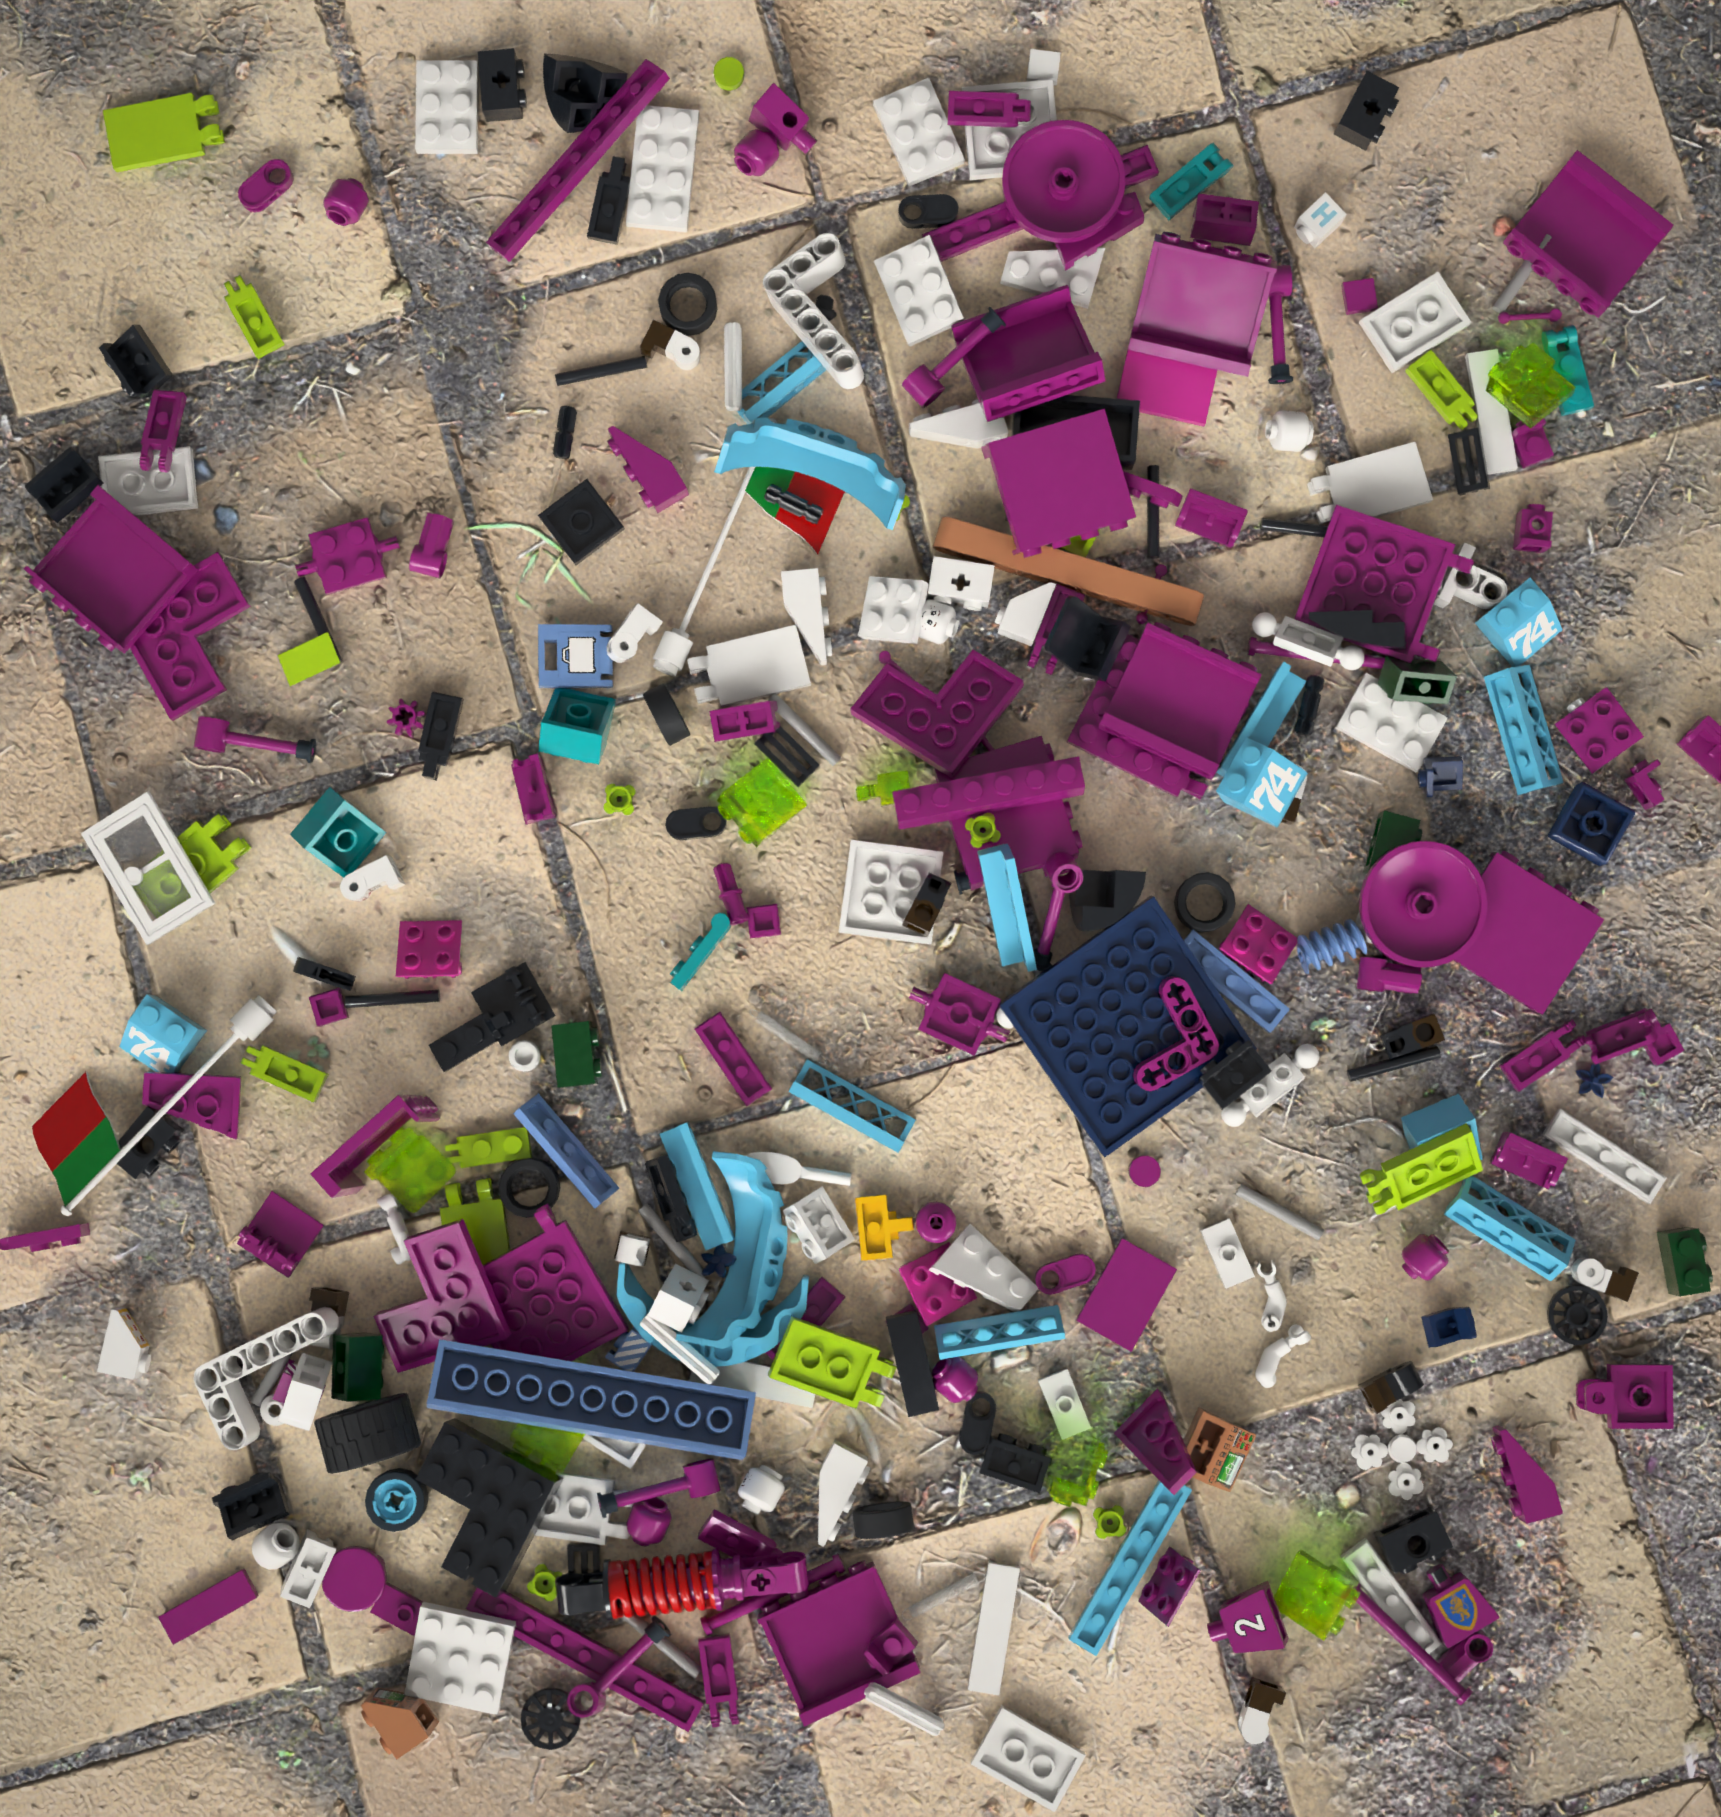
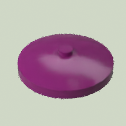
M1074 120L1049 121L1027 131L1016 141L1008 153L1002 175L1004 201L1013 219L1024 230L1037 238L1057 243L1084 240L1105 228L1118 212L1123 200L1126 183L1124 163L1113 142L1093 126Z
M1432 841L1405 843L1383 854L1368 871L1361 887L1359 899L1361 921L1367 936L1375 947L1398 963L1424 968L1440 966L1463 955L1479 937L1486 920L1488 907L1486 888L1475 865L1458 850Z

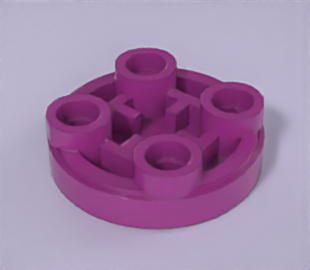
M349 1546L336 1552L322 1580L324 1594L330 1603L348 1612H358L372 1606L382 1595L387 1581L384 1559L372 1550L362 1546Z

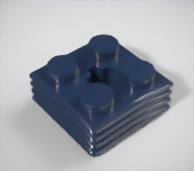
M1581 782L1575 785L1548 833V837L1594 864L1603 866L1609 862L1632 821L1635 811L1585 782ZM1593 817L1595 819L1593 824L1597 829L1588 830L1586 820Z

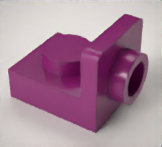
M1532 416L1516 423L1517 428L1512 432L1515 452L1523 469L1554 456L1543 430V426L1546 424L1544 417L1534 420Z
M1646 759L1640 761L1630 768L1632 774L1624 779L1644 810L1655 807L1665 800L1661 795L1662 789L1659 783L1647 775V773L1661 765L1658 759L1649 763Z
M897 1618L870 1640L864 1650V1655L868 1664L885 1677L898 1661L916 1648L918 1641Z

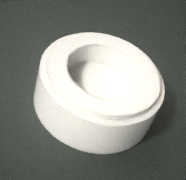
M518 1041L509 1051V1061L516 1070L528 1072L535 1069L540 1063V1049L531 1041Z

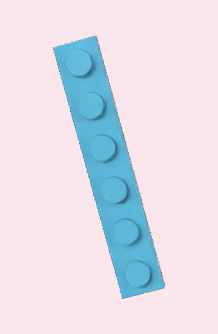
M1158 1480L1068 1636L1070 1641L1097 1656L1190 1495L1191 1488L1184 1485L1173 1495Z

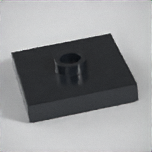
M588 479L584 480L538 515L575 566L625 529Z

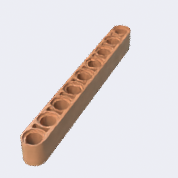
M950 517L941 518L933 543L935 550L975 563L994 565L995 569L1045 584L1052 582L1086 596L1139 612L1148 610L1147 614L1183 625H1196L1204 594L1196 590L1048 546L1041 547L1042 553L1024 558L1023 553L1013 555L1012 551L1016 549L1013 536Z

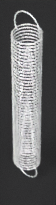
M761 1011L758 1016H763V1020L767 1021V1025L775 1026L774 1028L772 1027L773 1030H780L781 1035H786L785 1037L783 1036L784 1039H793L794 1041H791V1043L797 1044L796 1046L794 1045L795 1048H804L805 1050H802L803 1053L807 1052L808 1057H815L816 1059H813L814 1062L821 1054L817 1052V1049L812 1048L809 1043H804V1040L799 1039L796 1034H791V1031L787 1028L785 1029L784 1026L774 1019L772 1020L766 1014L764 1015V1012Z
M975 1572L970 1576H965L963 1580H958L953 1585L947 1586L946 1589H941L936 1594L930 1595L929 1598H924L907 1609L910 1610L915 1607L917 1610L919 1606L921 1607L922 1604L924 1606L926 1602H931L932 1599L934 1601L939 1595L940 1597L942 1594L944 1596L946 1592L948 1593L949 1590L951 1592L952 1589L956 1591L959 1585L963 1587L969 1580L973 1582L976 1578Z

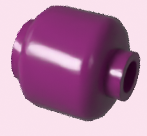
M758 129L749 131L734 148V162L737 168L748 176L764 175L779 158L776 138L771 133Z
M337 179L328 190L323 206L327 217L338 225L346 226L348 224H355L360 220L368 205L369 198L363 185L356 179Z
M938 1201L928 1202L917 1212L915 1219L916 1229L926 1241L932 1243L944 1242L955 1232L956 1216L945 1203ZM934 1217V1222L930 1224L931 1219ZM937 1217L941 1218L942 1224L938 1222ZM935 1225L940 1226V1228L934 1229L932 1227H934Z
M1419 1234L1402 1250L1401 1255L1405 1261L1402 1268L1413 1279L1419 1276L1421 1279L1429 1281L1448 1264L1449 1260L1446 1254L1449 1253V1250L1434 1234L1430 1236Z
M960 1356L939 1360L931 1372L934 1389L952 1403H958L962 1400L968 1401L978 1390L976 1385L978 1382V1372Z
M655 1497L633 1504L626 1526L629 1535L632 1536V1540L636 1544L647 1547L650 1544H658L665 1538L672 1519L666 1502Z

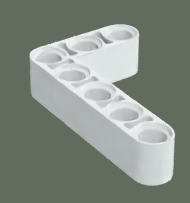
M823 233L771 269L763 278V286L775 310L836 382L843 388L853 389L858 387L864 379V372L859 358L852 347L807 296L808 293L839 272L845 265V256L837 236L831 233Z
M328 1307L316 1309L196 1369L193 1378L195 1386L217 1434L226 1448L229 1450L241 1449L254 1442L260 1434L259 1423L239 1379L334 1333L339 1324L338 1315L334 1310ZM316 1317L322 1322V1330L316 1326ZM289 1331L295 1334L296 1343L290 1339ZM263 1343L269 1348V1356L263 1350ZM237 1356L243 1362V1369L237 1363ZM211 1369L216 1373L217 1381L212 1378ZM224 1398L228 1400L230 1404V1410L226 1408L224 1404ZM237 1427L242 1430L243 1438L238 1435Z

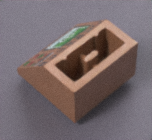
M1198 1407L1183 1440L1197 1472L1193 1478L1231 1492L1256 1434Z
M376 1688L360 1705L363 1709L361 1713L365 1722L371 1728L375 1727L380 1734L379 1740L383 1749L389 1755L393 1754L397 1760L426 1740L439 1721L424 1699L404 1695L405 1692Z

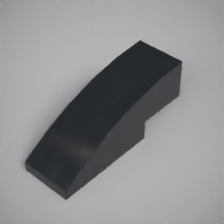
M1373 610L1309 612L1310 620L1345 639L1381 648L1406 649L1405 622L1375 623V612Z
M913 1310L887 1316V1326L908 1417L938 1411V1402L917 1311Z

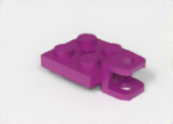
M1607 1364V1380L1583 1379L1576 1383V1405L1580 1409L1591 1413L1607 1414V1427L1610 1429H1674L1673 1365ZM1638 1388H1641L1642 1392L1647 1393V1399H1642L1641 1405H1637V1401L1633 1399V1394L1636 1393Z

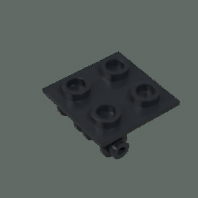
M526 962L517 967L513 966L507 969L503 975L471 992L483 1014L490 1012L492 1017L508 1010L514 1019V1022L500 1029L503 1036L499 1038L498 1042L501 1047L556 1016Z

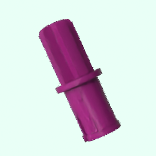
M728 863L718 864L713 869L721 892L718 897L719 900H723L730 925L746 922L749 920L741 897L743 891L737 886L731 865Z

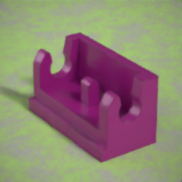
M1198 193L1193 212L1194 220L1190 238L1251 246L1256 231L1259 201Z
M1190 488L1175 527L1232 548L1235 540L1238 538L1248 510Z
M765 701L709 711L714 742L776 732V729L780 727V723L776 721L775 711L778 710L777 701Z
M1707 715L1698 719L1677 742V745L1721 784V726Z
M537 753L529 755L528 759L513 760L511 767L525 824L556 818L540 755Z
M1644 1008L1586 1031L1587 1035L1584 1037V1040L1592 1050L1591 1058L1594 1065L1653 1043L1658 1038V1035Z
M1502 1132L1489 1164L1549 1189L1550 1186L1554 1187L1568 1158L1511 1132Z

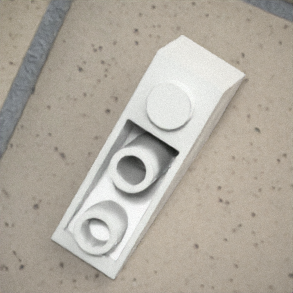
M978 399L974 400L972 405L961 408L960 405L947 407L943 410L942 414L932 417L930 413L919 415L913 419L914 422L909 423L910 437L977 449L989 442L1008 437V429L1004 417L987 422Z
M818 568L781 571L784 607L820 665H827L826 656H832L831 637L824 638L823 626H829L828 607L821 606V595H827L825 577H819Z
M834 1440L820 1467L818 1544L823 1547L827 1540L834 1541L841 1527L837 1520L842 1511L849 1512L856 1498L852 1494L856 1484L863 1485L871 1469L866 1466L868 1463L867 1456L837 1440Z

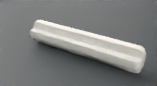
M737 322L726 323L724 326L725 407L727 411H740L742 409V328Z
M648 1314L642 1319L640 1326L707 1384L713 1383L719 1376V1369L689 1343L675 1340L677 1333L669 1326L648 1316Z
M871 1682L865 1688L864 1694L867 1701L929 1734L937 1736L944 1729L941 1717L875 1682Z

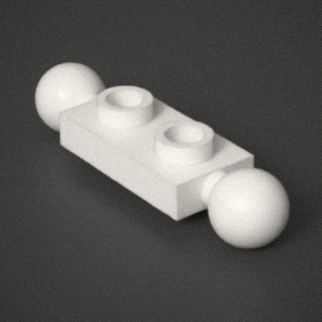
M1267 612L1259 613L1253 619L1252 628L1254 632L1261 637L1275 635L1273 645L1330 667L1335 658L1339 659L1341 665L1348 670H1356L1364 663L1365 656L1362 649L1355 645L1345 648L1341 647L1343 637L1287 616H1285L1282 624H1279L1275 617Z
M1302 1044L1296 1049L1293 1060L1285 1053L1268 1065L1272 1070L1269 1075L1240 1096V1102H1233L1222 1110L1221 1116L1223 1121L1232 1127L1239 1126L1245 1121L1246 1112L1249 1110L1255 1117H1258L1305 1079L1300 1069H1309L1318 1063L1320 1058L1318 1049L1311 1044Z

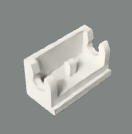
M306 1530L298 1553L294 1557L281 1586L280 1597L308 1608L311 1607L336 1551V1547L333 1546L331 1539L322 1540L317 1537L314 1531Z

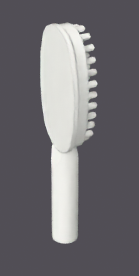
M753 1152L746 1155L747 1157L760 1160L766 1166L767 1170L765 1172L772 1184L794 1183L801 1178L850 1186L852 1173L801 1166L796 1159L775 1152Z

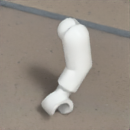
M386 1194L378 1198L377 1203L382 1209L387 1211L388 1224L399 1246L393 1248L390 1252L395 1263L399 1265L411 1259L403 1242L409 1237V1233L401 1212L397 1211V1208L400 1207L397 1197L393 1194Z
M1271 1260L1272 1270L1270 1272H1263L1260 1268V1261L1257 1263L1258 1274L1265 1279L1266 1284L1264 1286L1268 1294L1261 1322L1269 1332L1277 1331L1280 1328L1287 1304L1281 1284L1275 1277L1276 1265L1273 1260Z
M1292 1325L1288 1330L1289 1336L1284 1339L1282 1337L1264 1349L1255 1372L1257 1381L1263 1387L1270 1388L1276 1383L1275 1372L1280 1358L1290 1352V1348L1296 1344L1301 1345L1310 1341L1311 1336L1309 1332L1304 1331L1300 1325Z

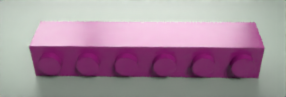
M1077 756L892 791L898 828L901 830L1084 795L1085 783L1080 758Z

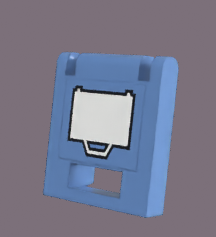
M538 624L539 688H613V680H601V676H613V660L607 654V644L611 637H600V633H612L613 626ZM544 642L557 643V670H545Z

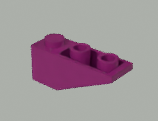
M611 426L608 428L611 439L607 440V443L616 457L620 454L623 456L627 463L623 466V469L632 483L637 480L643 490L639 492V495L647 508L653 506L658 514L689 495L686 485L671 461L616 427Z
M1499 1425L1492 1427L1495 1436L1491 1437V1442L1496 1455H1500L1504 1467H1500V1474L1505 1486H1509L1512 1498H1509V1505L1514 1517H1518L1519 1520L1529 1524L1563 1514L1555 1483L1505 1428Z

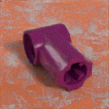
M427 513L419 544L414 546L411 553L410 571L441 579L447 563L446 549L454 525L452 519L435 513Z
M1360 957L1356 988L1377 992L1390 990L1418 994L1422 980L1421 967L1388 963V960Z
M1480 1629L1452 1646L1437 1662L1460 1682L1478 1663L1485 1662L1492 1656L1493 1644L1484 1631ZM1476 1638L1482 1639L1483 1643L1480 1649L1475 1651L1469 1650V1644L1472 1640Z

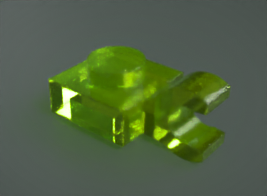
M908 770L876 775L877 784L857 787V801L880 798L881 807L894 805L892 791L910 788Z

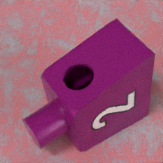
M1268 1581L1223 1602L1219 1609L1221 1620L1207 1623L1208 1633L1212 1642L1228 1638L1234 1653L1283 1649L1289 1639Z

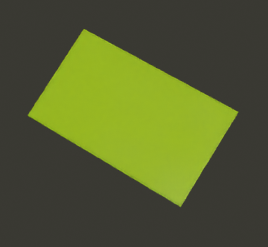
M328 632L278 655L290 686L340 663Z

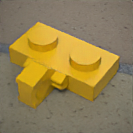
M887 1194L856 1197L861 1261L893 1258L892 1240L899 1239L898 1232L914 1230L913 1217L897 1218L896 1211H888Z

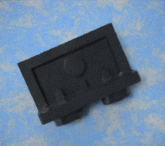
M132 325L114 343H103L99 347L106 364L115 372L121 381L122 389L131 397H151L154 389L158 390L173 376L141 325Z
M69 447L25 485V488L37 499L48 515L58 523L88 498L97 485L102 486L104 482L91 466L72 447Z
M1238 1040L1225 1051L1228 1056L1218 1063L1214 1059L1200 1070L1203 1076L1199 1078V1083L1221 1110H1224L1272 1072L1253 1048V1043L1250 1040L1244 1044Z
M999 1433L998 1438L991 1436L979 1473L1040 1493L1048 1466L1053 1459L1051 1455L1046 1454L1047 1448L1033 1443H1029L1028 1448L1016 1444L1017 1438L1003 1433Z
M270 1472L257 1473L250 1477L249 1481L238 1486L226 1487L221 1490L220 1494L212 1497L213 1505L220 1509L227 1537L232 1541L290 1515L281 1480Z

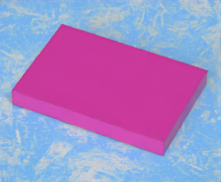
M1127 350L1116 399L1139 400V412L1204 427L1217 370Z

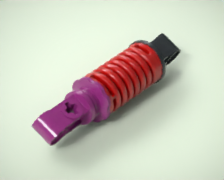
M713 1549L712 1551H705L697 1555L696 1553H690L688 1555V1563H686L683 1554L676 1556V1564H674L671 1555H666L664 1557V1565H662L660 1557L654 1556L652 1558V1566L650 1567L648 1558L644 1557L639 1561L640 1568H638L637 1560L634 1558L628 1561L605 1559L603 1571L567 1573L555 1579L558 1611L560 1614L576 1615L585 1612L606 1611L609 1622L623 1617V1614L627 1618H632L635 1612L637 1616L643 1617L647 1613L658 1615L660 1611L662 1614H669L672 1610L675 1613H681L684 1608L687 1612H693L696 1607L700 1611L712 1608L720 1611L723 1610L724 1601L728 1598H737V1601H741L748 1596H764L778 1593L793 1594L805 1591L809 1587L806 1556L799 1551L744 1558L739 1554L734 1555L732 1559H721L718 1549Z

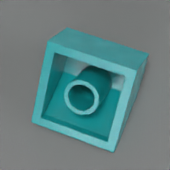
M555 688L541 721L538 752L599 765L606 748L616 699L567 688Z
M329 787L290 835L305 850L344 878L358 868L387 832Z

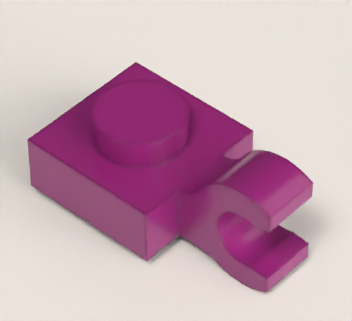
M1650 1008L1646 1009L1658 1038L1655 1042L1643 1047L1653 1065L1658 1066L1685 1050L1670 1023H1664L1660 1026L1655 1013Z

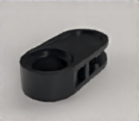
M912 195L904 198L899 204L898 217L902 225L907 228H939L956 221L959 207L957 201L950 195ZM909 205L918 206L921 209L920 217L914 220L907 218L904 214L905 208Z
M717 807L679 809L668 815L665 826L670 836L676 840L711 838L719 836L725 831L727 819L723 811ZM710 813L717 814L721 819L719 828L713 831L706 829L703 825L705 816Z
M297 957L293 969L295 973L349 991L352 990L356 978L354 975L301 957Z
M984 1391L976 1392L966 1402L960 1429L959 1441L961 1447L966 1453L971 1455L981 1454L987 1449L995 1419V1401L990 1394ZM979 1398H984L990 1403L989 1412L983 1416H978L972 1411L973 1402Z

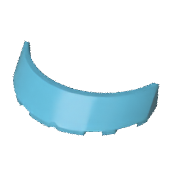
M769 417L756 418L753 424L738 426L734 423L728 426L714 471L715 473L722 474L726 471L743 467H772L812 476L845 491L859 500L890 530L894 528L904 501L906 484L901 477L895 478L884 467V459L876 453L867 454L857 448L855 440L830 429H823L811 423L787 419L786 424L773 423Z
M713 1151L712 1159L725 1177L733 1201L735 1214L733 1255L737 1260L729 1267L724 1284L708 1310L694 1325L692 1324L683 1330L682 1333H677L675 1340L724 1349L733 1345L732 1342L740 1337L748 1328L754 1329L762 1319L760 1313L763 1311L768 1300L773 1301L783 1275L788 1234L787 1226H784L782 1223L780 1207L784 1206L780 1192L775 1191L766 1174V1166L760 1160L744 1155Z
M620 1262L616 1296L621 1308H623L629 1321L642 1338L670 1357L679 1360L640 1326L642 1319L650 1312L654 1300L641 1287L629 1264ZM803 1275L795 1289L780 1304L761 1315L762 1319L754 1329L748 1328L740 1337L732 1342L733 1345L720 1349L694 1343L689 1344L715 1367L743 1363L766 1353L781 1342L791 1316L801 1319L805 1313L809 1275ZM688 1322L684 1330L692 1324Z

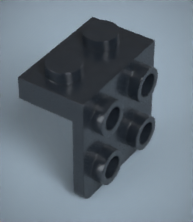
M1070 595L1066 598L1048 636L1045 650L1078 676L1105 682L1131 626L1125 621L1102 617L1078 597Z

